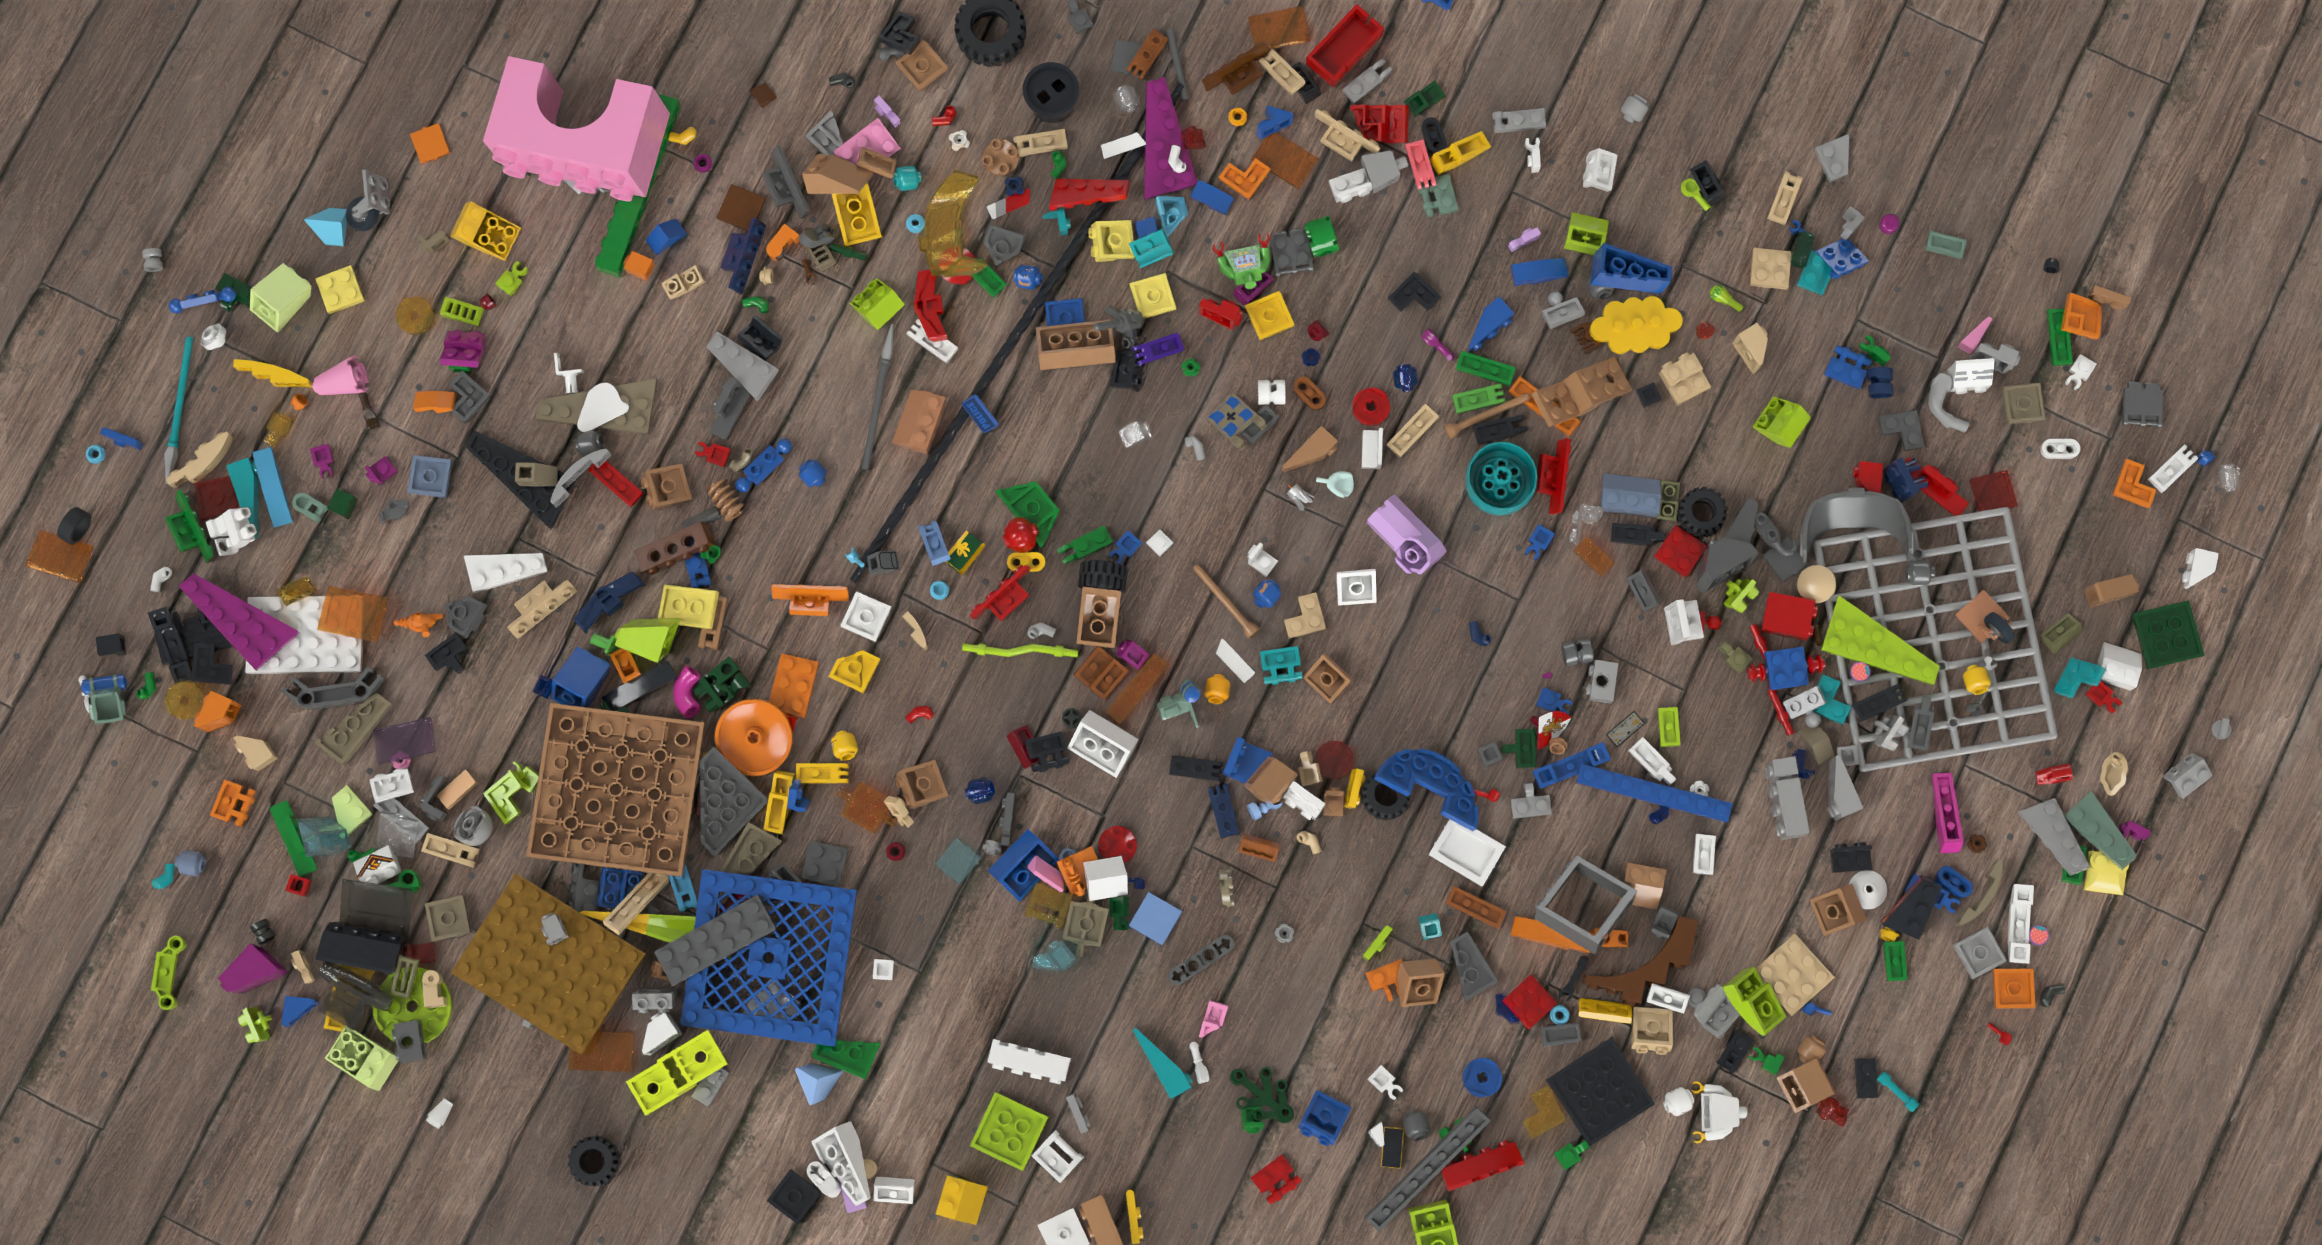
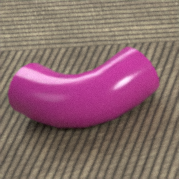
M688 665L679 673L673 689L674 703L686 719L693 718L700 710V705L693 698L692 691L701 675Z

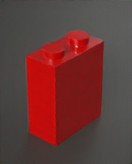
M1769 592L1761 632L1807 641L1808 637L1813 635L1814 625H1811L1812 617L1816 618L1818 607L1815 606V600Z

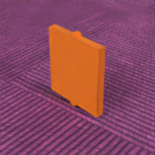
M439 123L427 128L423 127L421 130L410 134L421 164L432 160L437 161L439 157L450 154Z

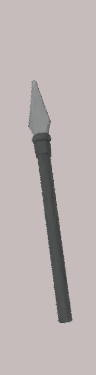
M893 324L890 326L882 350V359H880L878 383L861 468L863 470H869L886 376L891 364Z

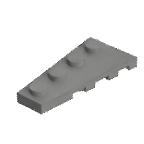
M716 332L706 346L757 402L779 371L776 367L719 332Z

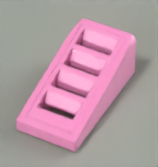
M1988 317L1959 343L1958 348L1971 354L1983 337L1992 318Z

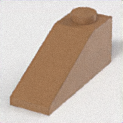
M1321 426L1282 466V471L1285 473L1324 459L1327 455L1331 457L1338 449L1336 447L1338 441Z

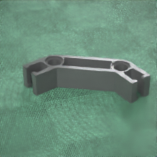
M367 666L355 682L309 688L299 679L292 677L290 681L295 687L297 685L301 687L302 691L295 697L288 690L289 688L285 686L281 692L304 709L317 710L364 703L378 692L387 680L378 674L376 676L377 679L368 686L366 684L376 671ZM365 687V695L359 696V690ZM311 695V702L309 704H305V697Z

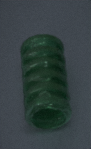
M1806 231L1798 233L1797 243H1795L1794 253L1790 260L1793 266L1797 268L1807 266L1806 262L1809 259L1811 246L1815 239L1813 234Z

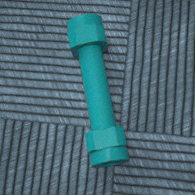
M1883 1071L1877 1077L1879 1083L1882 1086L1886 1085L1905 1103L1904 1106L1913 1112L1919 1106L1917 1100L1914 1097L1910 1098L1891 1080L1892 1077Z

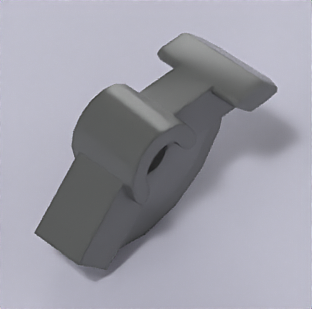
M389 500L387 507L379 514L381 524H384L387 519H401L405 515L407 507H409L408 500Z

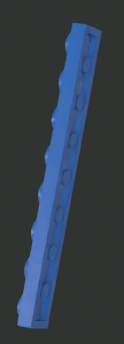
M1584 764L1580 765L1576 781L1577 784L1726 823L1729 820L1733 804Z

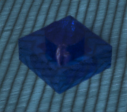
M541 675L533 693L548 699L552 691V679Z

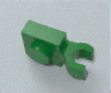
M1867 335L1865 339L1869 342V345H1864L1861 342L1859 348L1869 353L1868 356L1883 367L1891 356L1888 355L1889 352L1885 348L1875 346L1874 339Z
M1586 1140L1575 1147L1569 1143L1556 1151L1554 1155L1563 1169L1566 1170L1580 1161L1581 1158L1578 1154L1590 1146Z

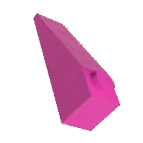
M1952 773L1932 774L1940 853H1959L1964 840Z

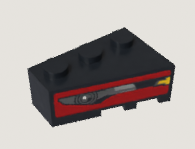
M1921 875L1905 892V895L1895 903L1888 914L1880 920L1882 925L1919 940L1942 888L1941 883Z

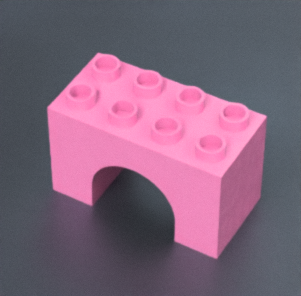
M508 56L483 142L493 153L492 159L504 166L503 172L515 178H525L526 172L539 174L538 179L541 182L552 186H560L562 180L575 182L574 187L577 190L590 194H595L597 187L611 190L610 195L622 201H632L633 195L646 197L670 116L669 111L654 88L616 79L609 105L596 121L582 128H561L557 126L556 120L564 91L543 63Z

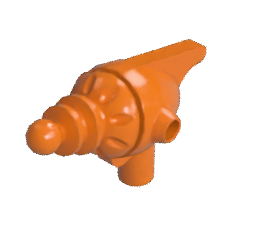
M417 612L410 615L408 619L405 617L404 619L401 618L400 621L395 620L394 625H400L401 628L403 626L405 628L409 627L412 631L421 632L423 637H428L430 635L429 628L437 620L443 619V614Z

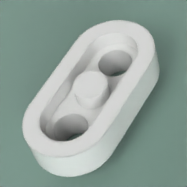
M2048 439L2042 443L2040 451L2047 459H2073L2079 454L2080 445L2074 439ZM2047 447H2051L2053 452H2048ZM2066 447H2070L2072 452H2067Z

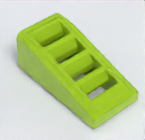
M445 297L440 315L443 318L479 327L484 309ZM453 305V306H452V309H451V313H448V312H449V309H450V306ZM458 307H461V308H460V311H459V314H458V315H455V314H456V311H457V308H458ZM465 309H468L466 318H464ZM473 310L476 311L474 320H470Z

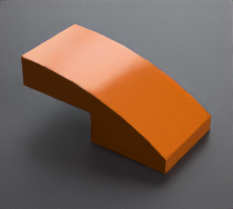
M447 391L416 392L413 409L416 412L434 410L436 413L453 411L456 394Z

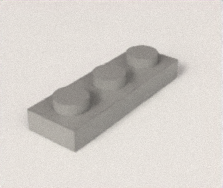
M396 798L378 803L375 802L373 805L415 843H418L430 830L427 825Z

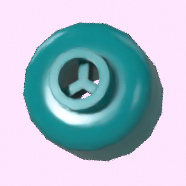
M913 165L898 167L894 172L893 183L900 191L914 190L918 187V183L921 182V173Z

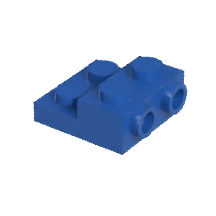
M1316 1090L1298 1128L1301 1129L1300 1132L1307 1137L1313 1135L1318 1138L1320 1144L1324 1146H1329L1330 1144L1333 1146L1351 1107Z

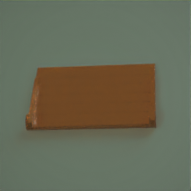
M1302 6L1248 17L1254 45L1265 41L1269 49L1310 42Z
M1277 132L1267 136L1251 158L1252 161L1255 158L1271 168V173L1297 189L1301 187L1319 160Z
M40 530L26 561V567L81 583L94 546L81 542L70 545L58 538L57 535Z

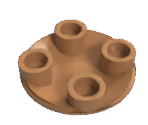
M993 139L983 152L982 163L988 172L996 176H1004L1011 173L1019 162L1017 147L1005 139Z

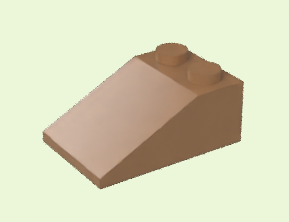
M826 154L816 155L802 173L808 194H859L873 175L872 171L835 155Z
M1083 586L1076 644L1115 648L1121 597L1120 590Z

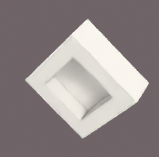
M1159 530L1146 544L1161 557L1173 545V542Z
M874 959L873 979L893 981L894 961Z

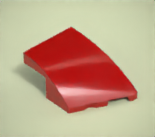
M1350 105V110L1357 121L1356 124L1365 139H1372L1377 143H1408V105Z

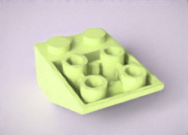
M348 1025L344 1027L325 1057L327 1061L367 1087L380 1091L399 1061L393 1052Z

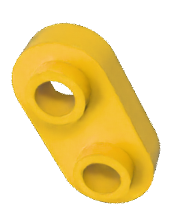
M1037 552L1012 553L1007 559V565L1012 571L1019 567L1013 564L1015 559L1020 560V565L1030 566L1031 570L1029 572L1041 571L1045 566L1044 556ZM1034 559H1039L1040 563L1039 565L1034 566L1032 564V561Z

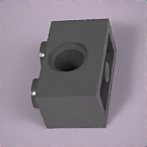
M413 1020L394 1024L392 1037L397 1043L395 1057L399 1060V1063L406 1064L427 1060L422 1022L420 1020ZM407 1037H411L413 1041L409 1048L404 1044Z

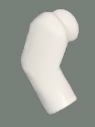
M1172 145L1168 162L1175 172H1184L1186 164L1179 159L1181 147Z

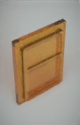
M328 586L317 630L377 643L388 598Z

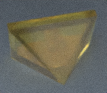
M305 576L277 589L275 592L287 607L317 591Z

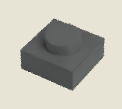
M1495 742L1477 749L1485 768L1503 760Z

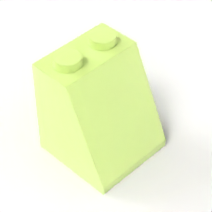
M282 263L251 289L250 311L278 333L310 298L311 285L306 279H302L297 275L293 268L287 267Z

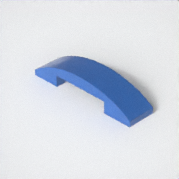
M1604 742L1532 772L1539 788L1542 789L1578 775L1581 764L1596 767L1610 761L1611 758Z

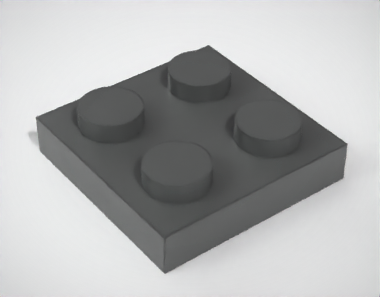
M810 841L801 879L840 887L848 849Z

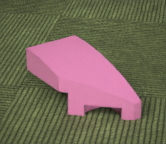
M1209 1000L1199 1037L1202 1038L1223 1025L1228 1005Z

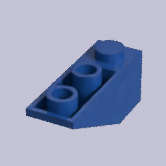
M1500 297L1485 307L1469 345V353L1473 350L1475 352L1484 345L1483 342L1487 338L1491 340L1498 334L1497 330L1502 326L1505 328L1513 321V311Z

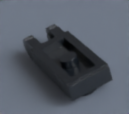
M1519 415L1511 418L1509 416L1474 425L1472 428L1477 445L1527 432V426L1515 429L1512 426V423L1525 420V416Z

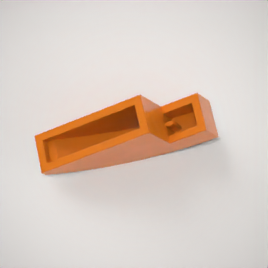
M1514 917L1511 936L1564 950L1573 949L1590 953V951L1537 920Z

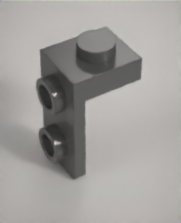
M442 775L433 780L431 783L432 789L429 794L423 796L420 807L428 812L427 817L436 822L438 819L444 821L447 817L446 813L432 806L437 797L436 795L439 794L447 780Z

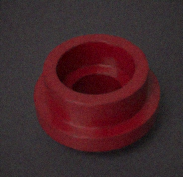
M892 842L888 845L886 854L890 860L900 861L904 858L906 850L903 844ZM895 848L900 850L898 855H893L892 853Z

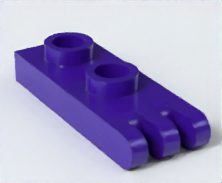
M1179 333L1132 348L1133 351L1141 350V353L1135 355L1136 358L1143 357L1144 359L1137 362L1139 366L1184 351Z

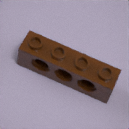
M698 522L634 550V554L640 571L653 575L658 573L660 568H669L676 565V561L681 559L688 560L697 552L704 553L709 551L710 547L715 545L708 523ZM691 538H694V544L690 547L689 542ZM677 545V552L673 554V547ZM660 552V560L656 561V555Z

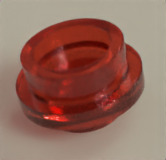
M1703 322L1697 326L1696 335L1700 339H1708L1713 335L1715 328L1709 322Z

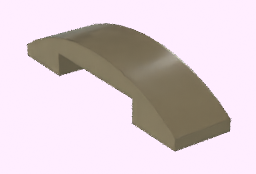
M2001 859L1994 860L1985 877L1991 880L1974 909L1965 908L1954 924L1955 926H1962L1975 919L1992 901L2001 881L2003 861Z

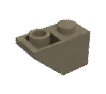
M516 463L515 482L519 486H556L558 483V467L539 463Z

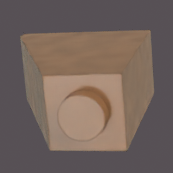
M2133 574L2095 583L2085 589L2084 592L2090 608L2135 595L2139 592V583Z

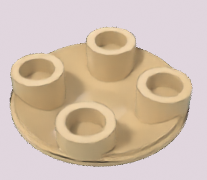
M1813 565L1801 572L1797 581V588L1802 598L1815 600V603H1822L1834 595L1836 580L1828 568L1821 565Z

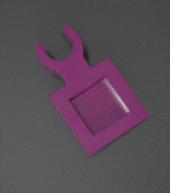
M325 444L311 448L313 464L315 468L320 467L319 474L321 478L325 479L324 473L326 471H329L330 476L333 477L334 472L329 464L334 463L330 445Z

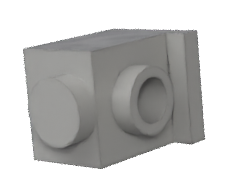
M550 913L541 918L543 924L541 930L546 938L549 937L546 940L547 944L552 946L569 937L560 916Z

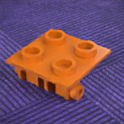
M1092 846L1057 861L1071 895L1078 894V896H1082L1085 894L1084 890L1087 888L1083 862L1098 860Z

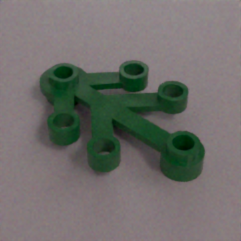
M1264 1067L1259 1072L1263 1091L1246 1078V1074L1242 1069H1234L1231 1072L1229 1080L1233 1085H1243L1257 1097L1254 1099L1238 1098L1236 1101L1238 1109L1244 1110L1246 1107L1269 1106L1274 1110L1263 1112L1260 1109L1254 1110L1251 1115L1254 1122L1277 1119L1278 1122L1286 1124L1294 1118V1110L1287 1104L1285 1090L1287 1083L1285 1080H1278L1274 1086L1278 1092L1279 1104L1273 1100L1270 1083L1272 1071L1270 1068ZM1262 1071H1267L1269 1076H1263ZM1235 1074H1241L1242 1078L1237 1079ZM1278 1083H1282L1284 1089H1280ZM1243 1100L1245 1102V1106H1241L1239 1104V1101ZM1282 1110H1286L1288 1116H1283ZM1255 1113H1259L1261 1118L1257 1119Z

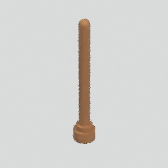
M1525 393L1458 424L1448 423L1444 425V430L1449 439L1457 437L1456 434H1459V431L1528 401L1530 395Z
M1195 565L1193 569L1244 627L1245 636L1250 639L1256 635L1260 628L1255 623L1248 622L1201 566Z

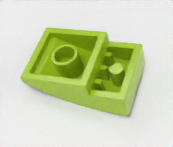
M1755 967L1743 969L1722 987L1738 1013L1762 1036L1766 1035L1786 1018L1770 983L1763 984Z
M1446 1199L1408 1208L1416 1245H1458L1449 1204Z

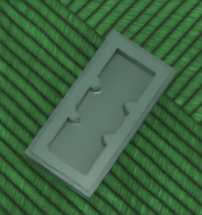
M1929 231L1925 250L1962 259L1967 240Z

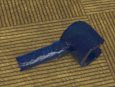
M1127 877V882L1134 883V889L1145 888V881L1143 879Z

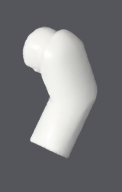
M163 567L153 574L150 591L160 592L161 583L172 576L170 568Z

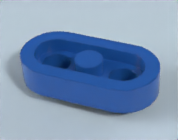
M1944 866L1936 872V880L1957 898L1964 899L1972 893V883L1953 868Z

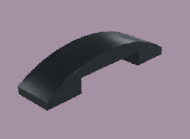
M167 606L148 612L152 627L158 634L169 662V670L175 684L190 680L192 666L188 653Z

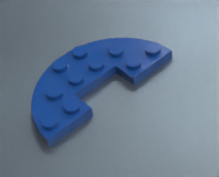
M1406 749L1388 758L1378 769L1374 777L1375 780L1405 796L1411 794L1415 782L1445 798L1441 815L1471 831L1477 829L1479 812L1473 797L1475 795L1469 780L1466 782L1461 775V770L1443 755L1427 749Z

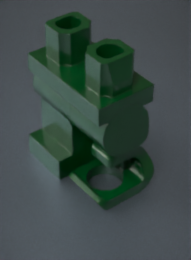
M728 656L699 680L700 684L693 691L700 699L709 693L712 698L704 703V705L712 713L719 708L723 710L727 705L736 700V693L741 691V688L751 689L753 686L734 660ZM733 677H735L734 681L729 686L727 682L731 680Z

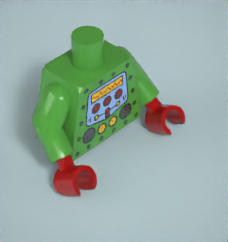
M1268 233L1266 241L1261 240V234L1258 235L1262 248H1260V245L1226 251L1224 252L1225 255H1223L1224 244L1220 242L1221 250H1217L1213 244L1212 251L1218 255L1217 261L1221 273L1234 280L1236 285L1245 284L1247 289L1254 288L1256 281L1262 280V273L1266 272L1270 264V249L1267 247L1270 241Z

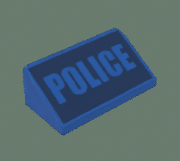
M971 395L962 402L964 409L983 433L999 425L977 395Z

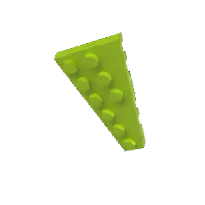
M1838 595L1821 651L1856 662H1863L1869 666L1923 683L1935 684L1940 668L1939 665Z

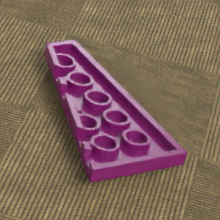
M194 573L179 585L184 593L256 671L300 633L298 630Z

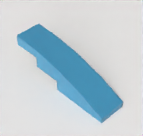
M272 447L252 452L274 528L292 523L293 518L288 506L289 501L283 487L284 482Z

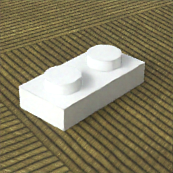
M1695 835L1692 873L1713 875L1716 836Z

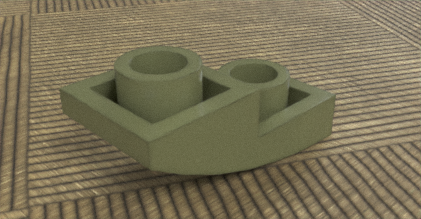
M1660 480L1661 499L1657 519L1676 521L1680 483Z

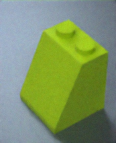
M632 619L627 624L625 623L623 627L618 628L615 634V639H617L615 646L658 663L669 654L680 619Z

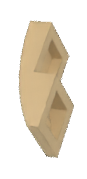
M907 611L902 617L915 630L911 637L926 651L928 646L925 636L917 621Z

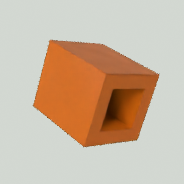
M632 251L630 255L626 256L623 265H625L624 268L627 273L648 281L655 263L652 259Z

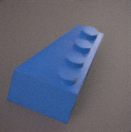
M1603 243L1594 254L1590 285L1661 294L1671 282L1672 266Z

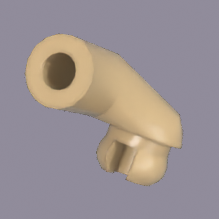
M1307 831L1298 833V842L1309 845L1313 855L1322 852L1315 834Z

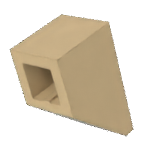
M242 736L233 737L236 741L234 744L240 754L243 753L247 759L244 761L250 769L260 771L278 759L269 743L263 740Z

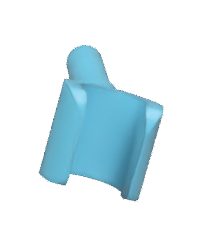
M851 548V553H845V556L851 563H857L860 567H864V563L859 559L860 555L854 548Z

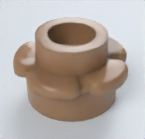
M1561 737L1552 738L1549 741L1550 751L1553 754L1561 755L1568 748L1567 742Z

